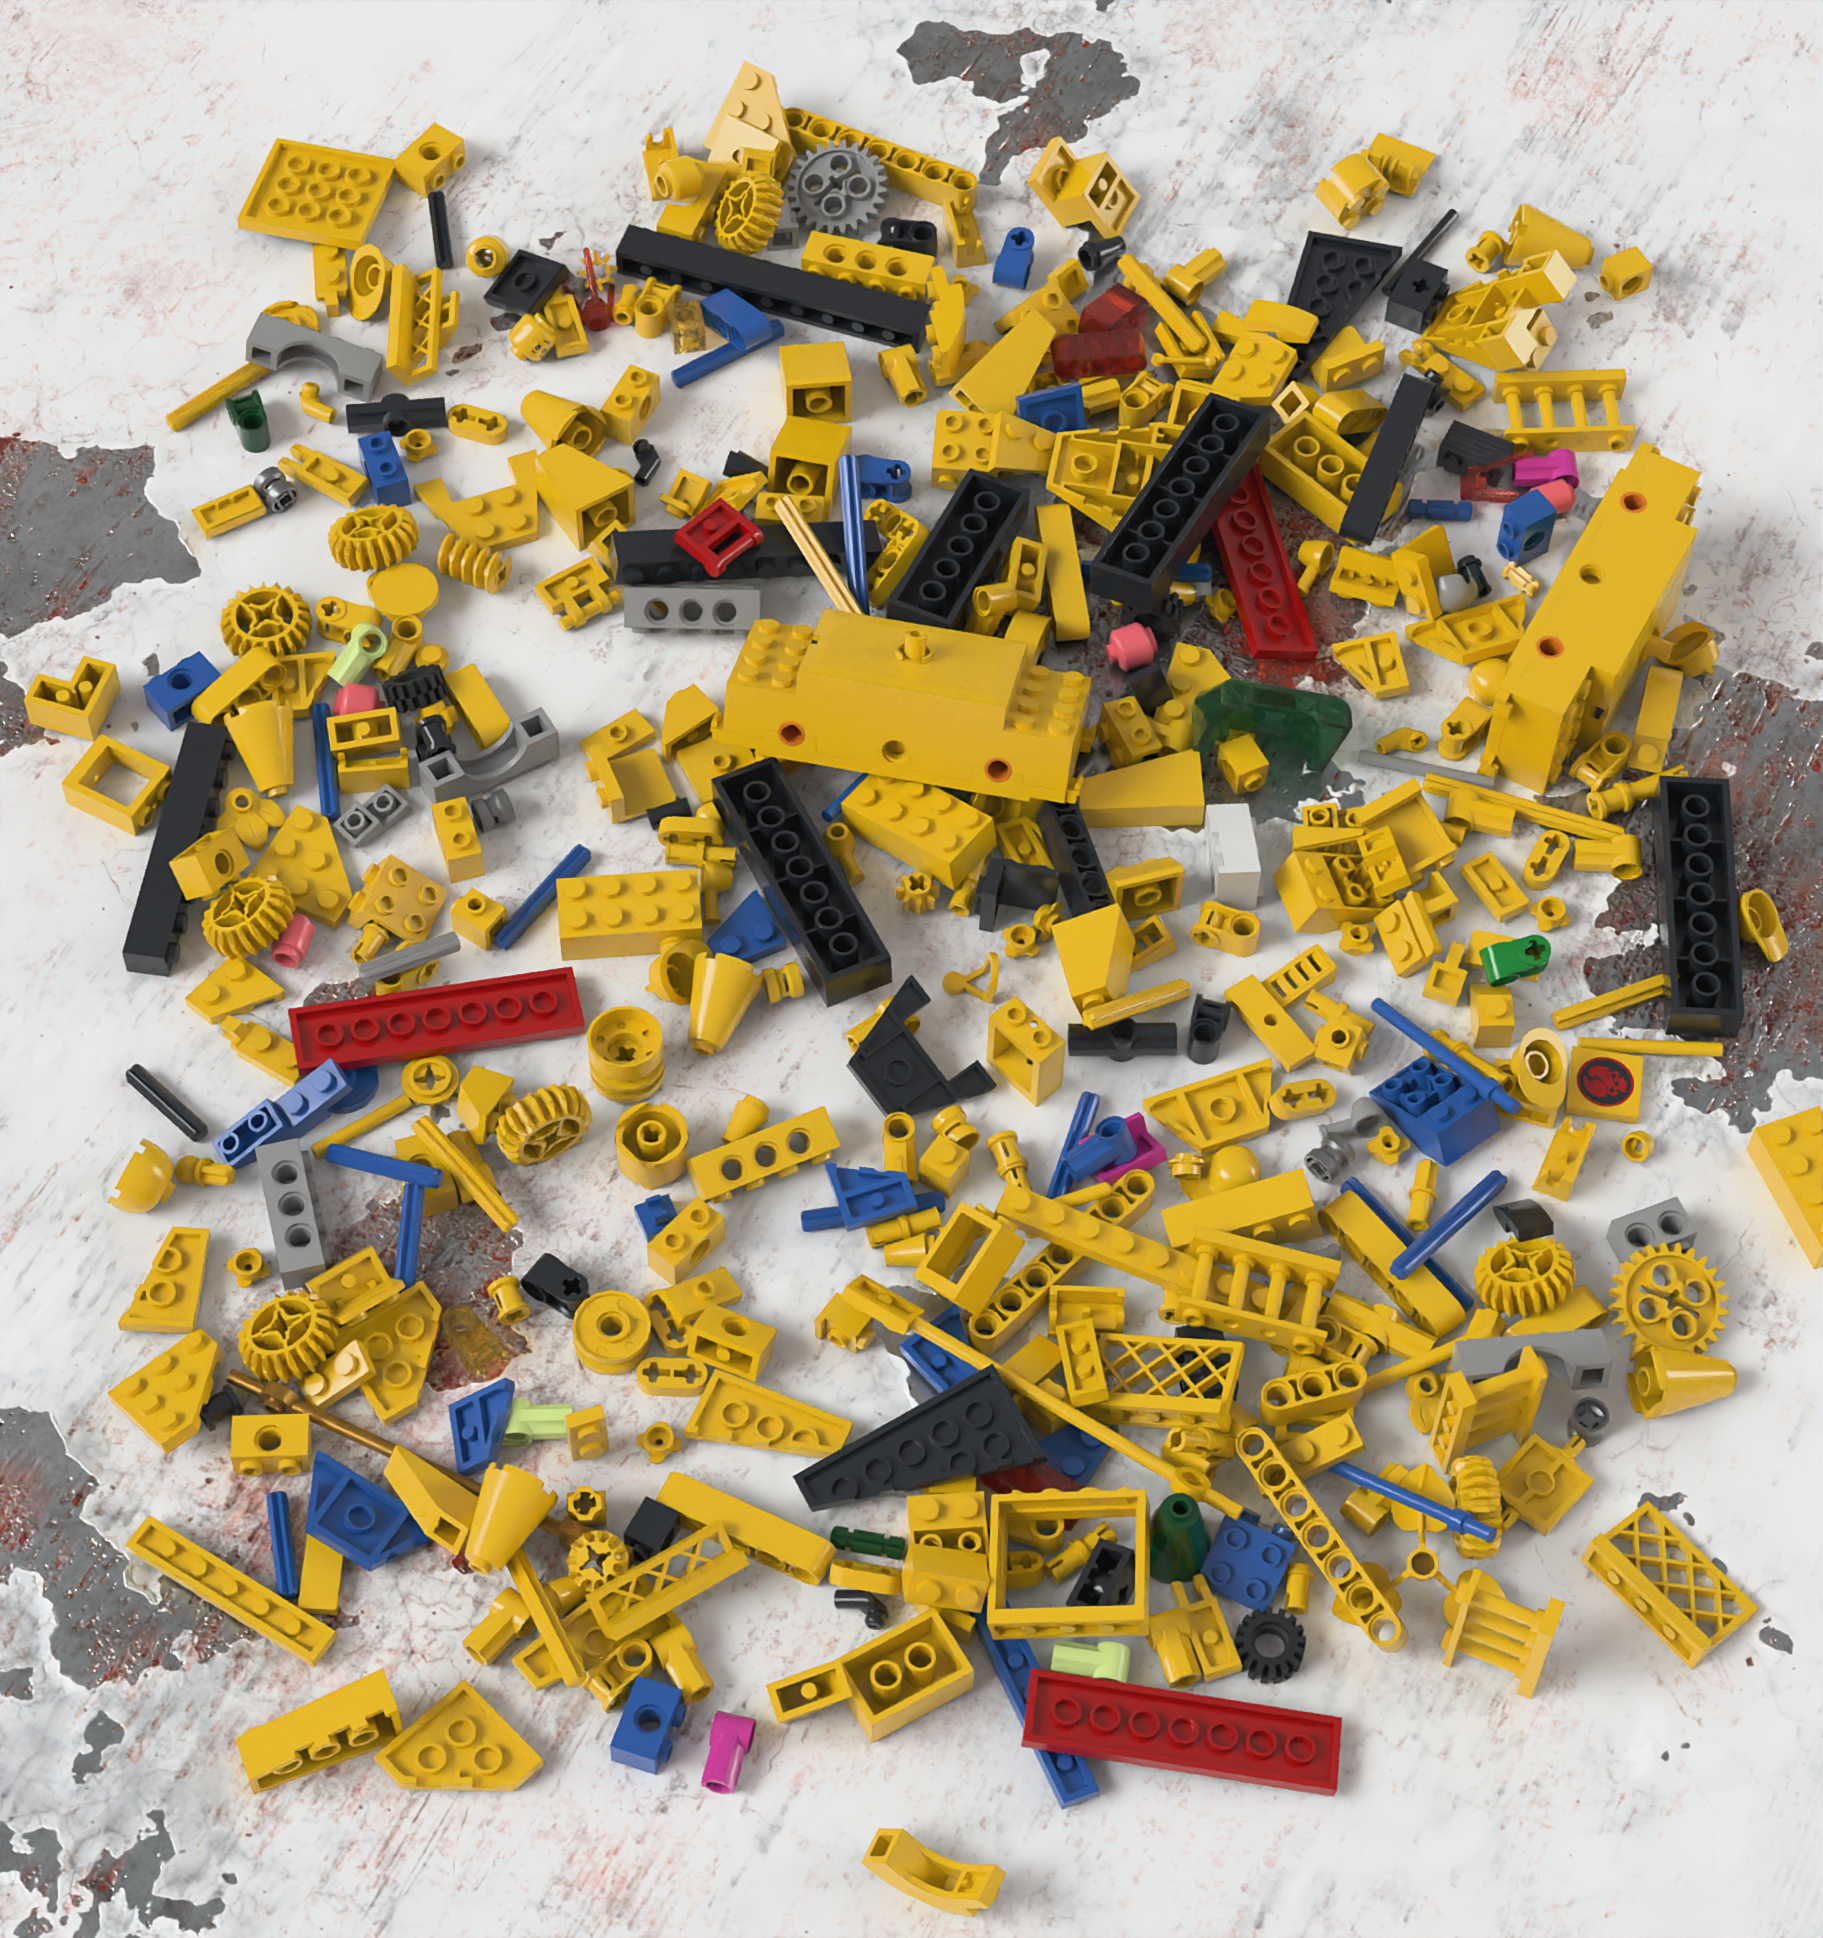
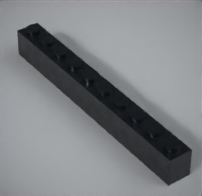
M629 224L615 251L616 266L618 267L617 273L645 281L649 277H654L657 279V282L670 286L678 284L682 286V291L704 297H709L726 288L761 312L894 348L911 344L916 354L920 353L927 336L925 325L931 324L929 311H931L932 305L862 287L858 284L832 279L828 276L802 271L798 268L772 263L768 260L757 259L738 252L716 248L708 244L686 240L678 236L656 232L644 227L641 228Z

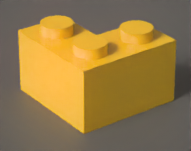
M83 656L70 682L38 673L24 698L30 724L94 742L121 690L116 665Z

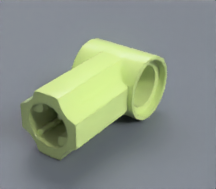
M371 622L357 624L352 630L351 640L327 674L343 686L349 682L359 683L374 660L385 653L388 646L386 636ZM376 634V641L372 646H362L363 638L366 635Z
M512 1398L502 1444L509 1447H522L529 1445L532 1440L567 1439L564 1415L573 1413V1404L533 1405L527 1399Z
M1056 1639L1051 1671L1126 1683L1131 1650L1124 1644L1111 1641L1101 1642L1094 1646Z

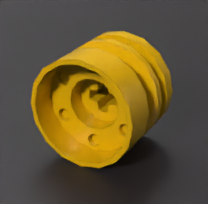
M633 1006L614 1007L599 1014L591 1022L587 1032L590 1076L593 1086L598 1093L608 1100L620 1103L639 1102L650 1097L661 1087L665 1077L662 1027L655 1016L646 1010Z

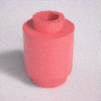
M1563 479L1530 489V492L1538 489L1557 510L1556 515L1571 511L1576 499L1573 487Z
M300 913L292 914L293 920L286 923L288 929L278 935L279 940H273L271 945L272 959L283 967L295 968L299 965V962L305 959L315 933V927L310 919Z

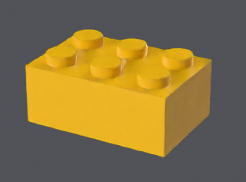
M935 1607L839 1657L841 1658L853 1693V1697L846 1699L845 1702L871 1744L973 1689L974 1669Z

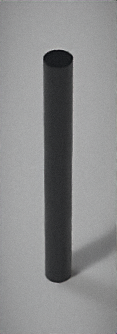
M1450 209L1384 284L1381 291L1385 296L1390 297L1413 256L1423 260L1458 220L1459 214L1456 210Z

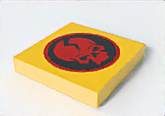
M1572 1046L1565 1114L1637 1124L1644 1057Z

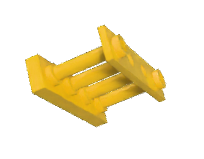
M1625 369L1496 373L1492 389L1493 404H1507L1510 428L1504 429L1503 439L1515 443L1513 451L1515 455L1551 453L1557 449H1569L1573 452H1620L1631 450L1636 428L1635 425H1621L1617 400H1622L1627 380ZM1603 400L1607 425H1588L1584 401ZM1571 401L1575 426L1556 427L1552 402ZM1539 402L1543 427H1523L1520 403Z
M1196 1225L1187 1255L1198 1259L1191 1297L1180 1296L1173 1319L1183 1321L1185 1324L1193 1327L1204 1326L1291 1348L1299 1354L1319 1356L1328 1334L1327 1331L1315 1329L1322 1290L1332 1292L1339 1275L1341 1261ZM1213 1263L1231 1266L1235 1269L1227 1306L1205 1301ZM1250 1272L1266 1275L1271 1278L1264 1315L1242 1310ZM1286 1281L1308 1287L1301 1324L1279 1319Z
M1531 1345L1523 1347L1517 1369L1479 1383L1467 1382L1461 1370L1446 1376L1428 1442L1444 1475L1449 1474L1451 1465L1456 1458H1462L1464 1449L1512 1432L1519 1447L1528 1440L1543 1390L1549 1377L1544 1359L1541 1356H1536Z
M1474 1568L1470 1581L1462 1579L1454 1600L1460 1603L1461 1606L1454 1628L1447 1627L1440 1649L1447 1651L1442 1665L1450 1667L1455 1652L1459 1651L1515 1673L1514 1677L1521 1680L1517 1694L1531 1699L1566 1602L1550 1597L1546 1611L1540 1608L1534 1611L1477 1589L1482 1570Z

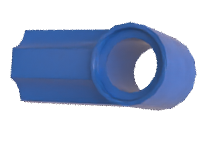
M1111 1116L1103 1119L1095 1127L1094 1136L1062 1155L1061 1159L1066 1169L1077 1183H1080L1108 1164L1121 1165L1134 1158L1137 1153V1147L1124 1118Z

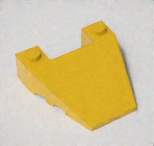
M1556 249L1532 255L1522 260L1523 266L1512 272H1509L1507 268L1502 269L1496 274L1498 278L1491 282L1483 284L1479 280L1448 295L1436 312L1433 322L1428 325L1421 338L1425 342L1430 343L1434 348L1497 371L1513 368L1520 369L1530 361V356L1538 344L1526 328L1538 307L1553 302L1560 303L1565 300L1570 294L1569 290L1577 277Z
M1155 422L1149 423V427L1130 429V425L1118 426L1117 431L1099 432V428L1057 432L1046 488L1113 532L1152 476V472L1157 469L1186 426Z

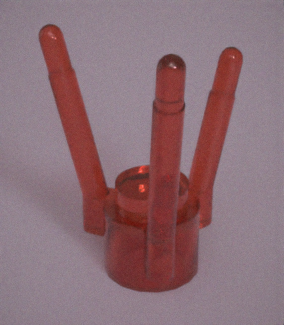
M585 247L583 253L591 298L585 302L582 310L568 285L563 284L562 289L565 294L573 295L583 327L586 326L588 330L593 332H600L609 328L611 323L615 321L612 314L615 284H609L607 303H605L603 299L598 297L590 250L588 247Z
M1528 450L1481 466L1468 467V474L1460 475L1461 501H1488L1508 504L1518 499V491L1488 489L1487 476H1481V473L1534 456L1535 451Z

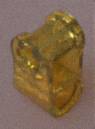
M461 1304L454 1305L445 1311L442 1318L445 1342L475 1379L480 1378L482 1371L498 1359L503 1361L508 1358L507 1351L502 1342L484 1325L471 1308ZM457 1324L468 1326L464 1331H454L452 1329Z

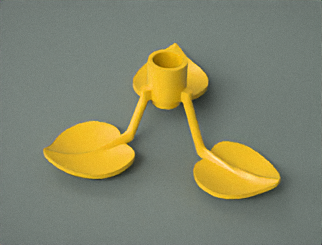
M1427 1463L1412 1470L1399 1485L1450 1509L1456 1508V1502L1451 1489ZM1392 1500L1391 1513L1396 1526L1403 1531L1418 1530L1419 1548L1409 1555L1407 1570L1403 1571L1402 1574L1390 1581L1386 1569L1381 1565L1372 1562H1362L1361 1564L1397 1614L1402 1607V1599L1394 1587L1409 1577L1419 1582L1429 1581L1433 1577L1437 1579L1446 1589L1452 1592L1443 1602V1614L1450 1627L1454 1628L1461 1606L1460 1603L1454 1601L1462 1579L1470 1581L1474 1570L1462 1572L1458 1577L1456 1586L1450 1583L1438 1571V1558L1432 1550L1426 1548L1425 1530L1437 1533L1446 1529L1447 1524ZM1351 1568L1348 1569V1571L1343 1575L1342 1578L1346 1577L1350 1573ZM1482 1572L1477 1589L1507 1600L1499 1584L1490 1575ZM1373 1593L1362 1594L1358 1598L1357 1608L1360 1610L1369 1608L1374 1600ZM1336 1594L1332 1613L1344 1622L1360 1626L1339 1595Z

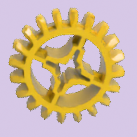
M747 170L744 174L740 173L737 180L731 181L728 190H724L725 195L720 200V207L716 211L718 216L714 222V226L717 227L714 235L718 237L717 242L723 248L731 252L751 256L753 253L758 254L761 246L766 247L768 239L774 237L773 232L779 226L778 220L783 215L781 208L785 201L782 200L784 191L781 189V183L770 177L771 175L762 171Z
M384 503L379 506H372L370 504L367 508H358L355 512H347L346 517L338 518L336 523L330 526L328 544L335 563L340 564L341 568H349L350 571L359 569L362 572H366L369 569L377 571L381 567L389 568L390 564L400 563L401 558L411 556V552L417 549L419 531L412 512L407 511L406 507H397L396 504L386 506Z
M263 582L261 588L256 589L249 584L248 592L244 593L237 590L236 599H228L227 608L222 609L220 629L223 642L226 644V647H229L232 655H239V658H242L248 651L258 646L265 647L274 657L296 655L297 650H305L306 641L310 640L313 621L307 602H303V597L300 593L293 594L290 586L281 590V586L277 582L272 587H267ZM285 615L292 620L290 625L284 622ZM243 624L249 627L250 631L248 633L241 630Z
M266 872L259 875L252 873L247 879L240 877L237 883L234 885L229 884L228 889L221 892L216 900L209 903L211 908L204 912L205 919L201 925L204 928L203 934L206 937V941L222 957L228 956L231 960L237 957L245 959L250 953L257 955L259 950L264 947L268 949L269 944L273 940H279L278 935L288 929L286 923L294 918L292 912L296 907L290 890L275 875L269 876Z
M565 1083L559 1086L551 1084L546 1089L539 1087L536 1092L532 1094L527 1093L525 1098L516 1100V1104L513 1107L507 1108L505 1110L506 1114L498 1119L499 1124L495 1127L497 1144L502 1153H505L506 1157L513 1164L527 1166L532 1162L537 1165L541 1161L550 1160L555 1156L561 1155L566 1150H571V1146L574 1143L581 1142L582 1135L588 1133V1126L593 1122L591 1118L592 1112L589 1109L590 1105L575 1086H568Z
M1510 1235L1509 1241H1497L1495 1248H1485V1255L1478 1257V1264L1474 1267L1477 1294L1485 1303L1486 1308H1494L1500 1314L1506 1312L1509 1318L1515 1314H1521L1525 1318L1529 1313H1536L1540 1316V1312L1544 1309L1553 1311L1555 1303H1565V1296L1572 1294V1287L1575 1284L1576 1278L1574 1262L1570 1256V1251L1565 1249L1563 1243H1556L1553 1237L1546 1239L1540 1237L1518 1242L1516 1238Z
M304 1289L297 1294L289 1290L284 1297L275 1294L274 1300L269 1303L262 1301V1308L251 1310V1319L242 1322L243 1330L237 1334L239 1337V1344L237 1345L239 1354L243 1358L247 1369L251 1370L261 1381L267 1379L278 1382L282 1380L286 1384L289 1383L292 1377L302 1380L303 1374L309 1370L315 1373V1366L318 1363H327L326 1354L335 1352L334 1343L339 1340L337 1331L339 1326L335 1321V1315L330 1305L324 1299L322 1300L321 1297H318L316 1293L308 1294Z
M1468 1455L1463 1458H1456L1451 1465L1449 1471L1450 1479L1448 1481L1449 1488L1454 1495L1456 1508L1473 1514L1475 1520L1497 1530L1496 1537L1491 1543L1468 1533L1461 1535L1452 1531L1456 1551L1463 1559L1484 1560L1487 1557H1494L1499 1551V1546L1501 1545L1500 1537L1502 1535L1501 1494L1499 1493V1481L1496 1477L1494 1464L1487 1456Z

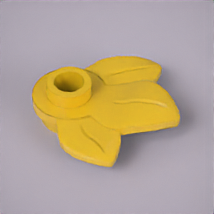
M240 787L233 789L227 794L224 802L225 811L217 819L216 831L234 827L238 838L246 846L259 852L266 843L268 827H282L286 822V817L283 810L273 800L258 798L252 790ZM239 799H244L249 804L244 808H240L235 803Z
M1424 1369L1410 1375L1406 1380L1405 1391L1408 1399L1411 1401L1408 1416L1413 1426L1423 1435H1426L1433 1428L1446 1376L1452 1373L1436 1375L1434 1372ZM1420 1382H1425L1430 1387V1392L1422 1390Z

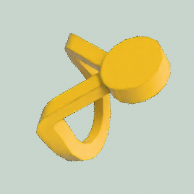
M988 952L984 966L966 976L954 971L947 973L942 981L944 991L950 995H958L965 990L978 999L991 1003L997 990L999 978L997 953ZM991 967L990 983L986 992L969 984V982L984 975Z

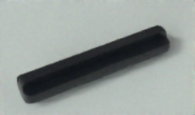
M431 191L428 194L436 266L440 270L445 268L451 269L454 264L445 194L442 191Z
M134 1064L126 1071L127 1082L193 1142H199L208 1134L207 1124L142 1065Z

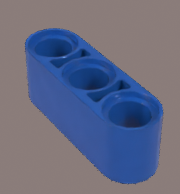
M725 288L697 303V311L704 325L741 351H745L772 337V328L767 317L729 289Z

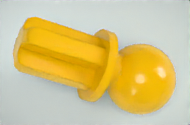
M192 1155L183 1156L177 1161L174 1169L175 1175L180 1182L184 1184L197 1183L200 1187H208L210 1185L227 1187L229 1184H234L236 1180L233 1166L214 1163L210 1158H202L200 1160Z

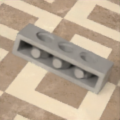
M645 583L637 585L626 584L624 587V628H632L633 633L646 634L652 633V628H666L667 634H685L686 629H700V634L718 635L720 630H733L734 635L748 636L755 619L761 620V585ZM655 601L664 602L668 607V614L663 617L653 615L650 610L651 603ZM688 602H697L702 607V614L696 618L689 617L684 612V605ZM724 602L731 603L736 608V614L732 618H723L719 615L717 607Z
M295 1138L254 1147L284 1291L305 1287L306 1282L325 1272L326 1267L333 1266L329 1245L321 1246L319 1236L326 1234L322 1212L314 1214L312 1204L319 1203L315 1181L307 1183L306 1173L313 1172L308 1150L301 1151L299 1140ZM285 1180H295L293 1183L290 1184H282V1182H284ZM292 1211H302L295 1216L288 1215ZM300 1242L309 1243L304 1247H294Z

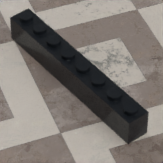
M863 520L867 572L882 553L875 520ZM843 521L808 523L839 574H847ZM785 524L756 525L762 531L764 540L756 547H749L726 565V570L718 577L711 576L701 562L674 542L675 532L679 529L612 532L608 552L615 585L668 584L672 582H703L706 580H737L746 578L768 579L771 577H802L816 574ZM736 531L712 551L717 555L720 554L742 535Z
M190 721L187 723L122 951L127 972L169 977L172 964H177L179 961V938L181 934H186L189 921L187 909L189 905L195 903L196 898L186 900L169 862L206 833L213 832L211 826L212 819L218 818L220 813L221 800L219 794L221 789L225 790L228 784V762H233L236 755V745L231 740V735L226 726Z

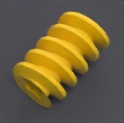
M448 533L438 553V571L442 575H450L452 579H462L467 585L473 584L477 589H485L489 594L500 592L511 574V556L502 563V552L496 551L490 558V548L484 547L478 554L479 544L477 542H472L467 549L466 538L461 537L455 544V534Z

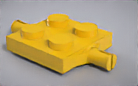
M1534 1432L1496 1473L1497 1480L1499 1481V1493L1501 1494L1500 1502L1506 1508L1501 1514L1502 1533H1506L1517 1519L1527 1522L1546 1537L1592 1487L1594 1479L1581 1470L1574 1460L1578 1453L1586 1447V1442L1583 1439L1579 1441L1580 1436L1574 1435L1560 1449L1550 1445Z

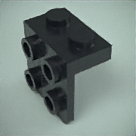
M991 857L986 876H979L976 889L977 900L974 915L980 916L979 930L993 933L999 904L1035 911L1044 904L1052 906L1057 902L1060 873L1044 865L1034 866L1018 863L1009 858L998 859Z

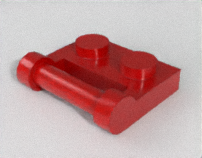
M721 497L677 530L674 536V542L701 562L706 571L713 577L721 575L726 570V565L749 547H756L764 540L762 531ZM736 531L742 535L720 554L717 555L712 551Z

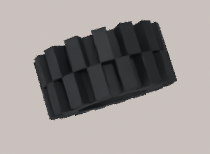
M1168 589L1152 614L1123 604L1120 623L1126 626L1139 622L1144 628L1149 626L1156 643L1158 638L1162 642H1167L1168 637L1173 639L1180 631L1185 606H1183L1184 602L1182 599H1178L1179 595L1176 592L1170 594V589Z
M438 664L421 665L416 669L415 667L410 668L407 672H399L397 676L389 677V680H385L381 685L389 708L395 707L400 714L408 710L410 712L416 711L420 707L421 709L425 708L428 704H435L437 700H442L449 694L441 667Z
M1266 1607L1265 1613L1262 1614L1259 1608L1253 1610L1252 1617L1247 1614L1242 1620V1625L1239 1624L1236 1632L1234 1645L1242 1663L1241 1671L1243 1672L1247 1669L1249 1671L1248 1677L1254 1680L1256 1675L1260 1676V1683L1267 1684L1268 1678H1273V1684L1280 1683L1282 1676L1286 1680L1291 1678L1293 1671L1297 1672L1300 1668L1305 1652L1306 1636H1303L1304 1629L1302 1625L1296 1626L1297 1618L1292 1614L1289 1618H1286V1610L1279 1608L1278 1614L1272 1613L1273 1607ZM1262 1634H1274L1281 1638L1285 1649L1277 1657H1266L1257 1651L1255 1640Z

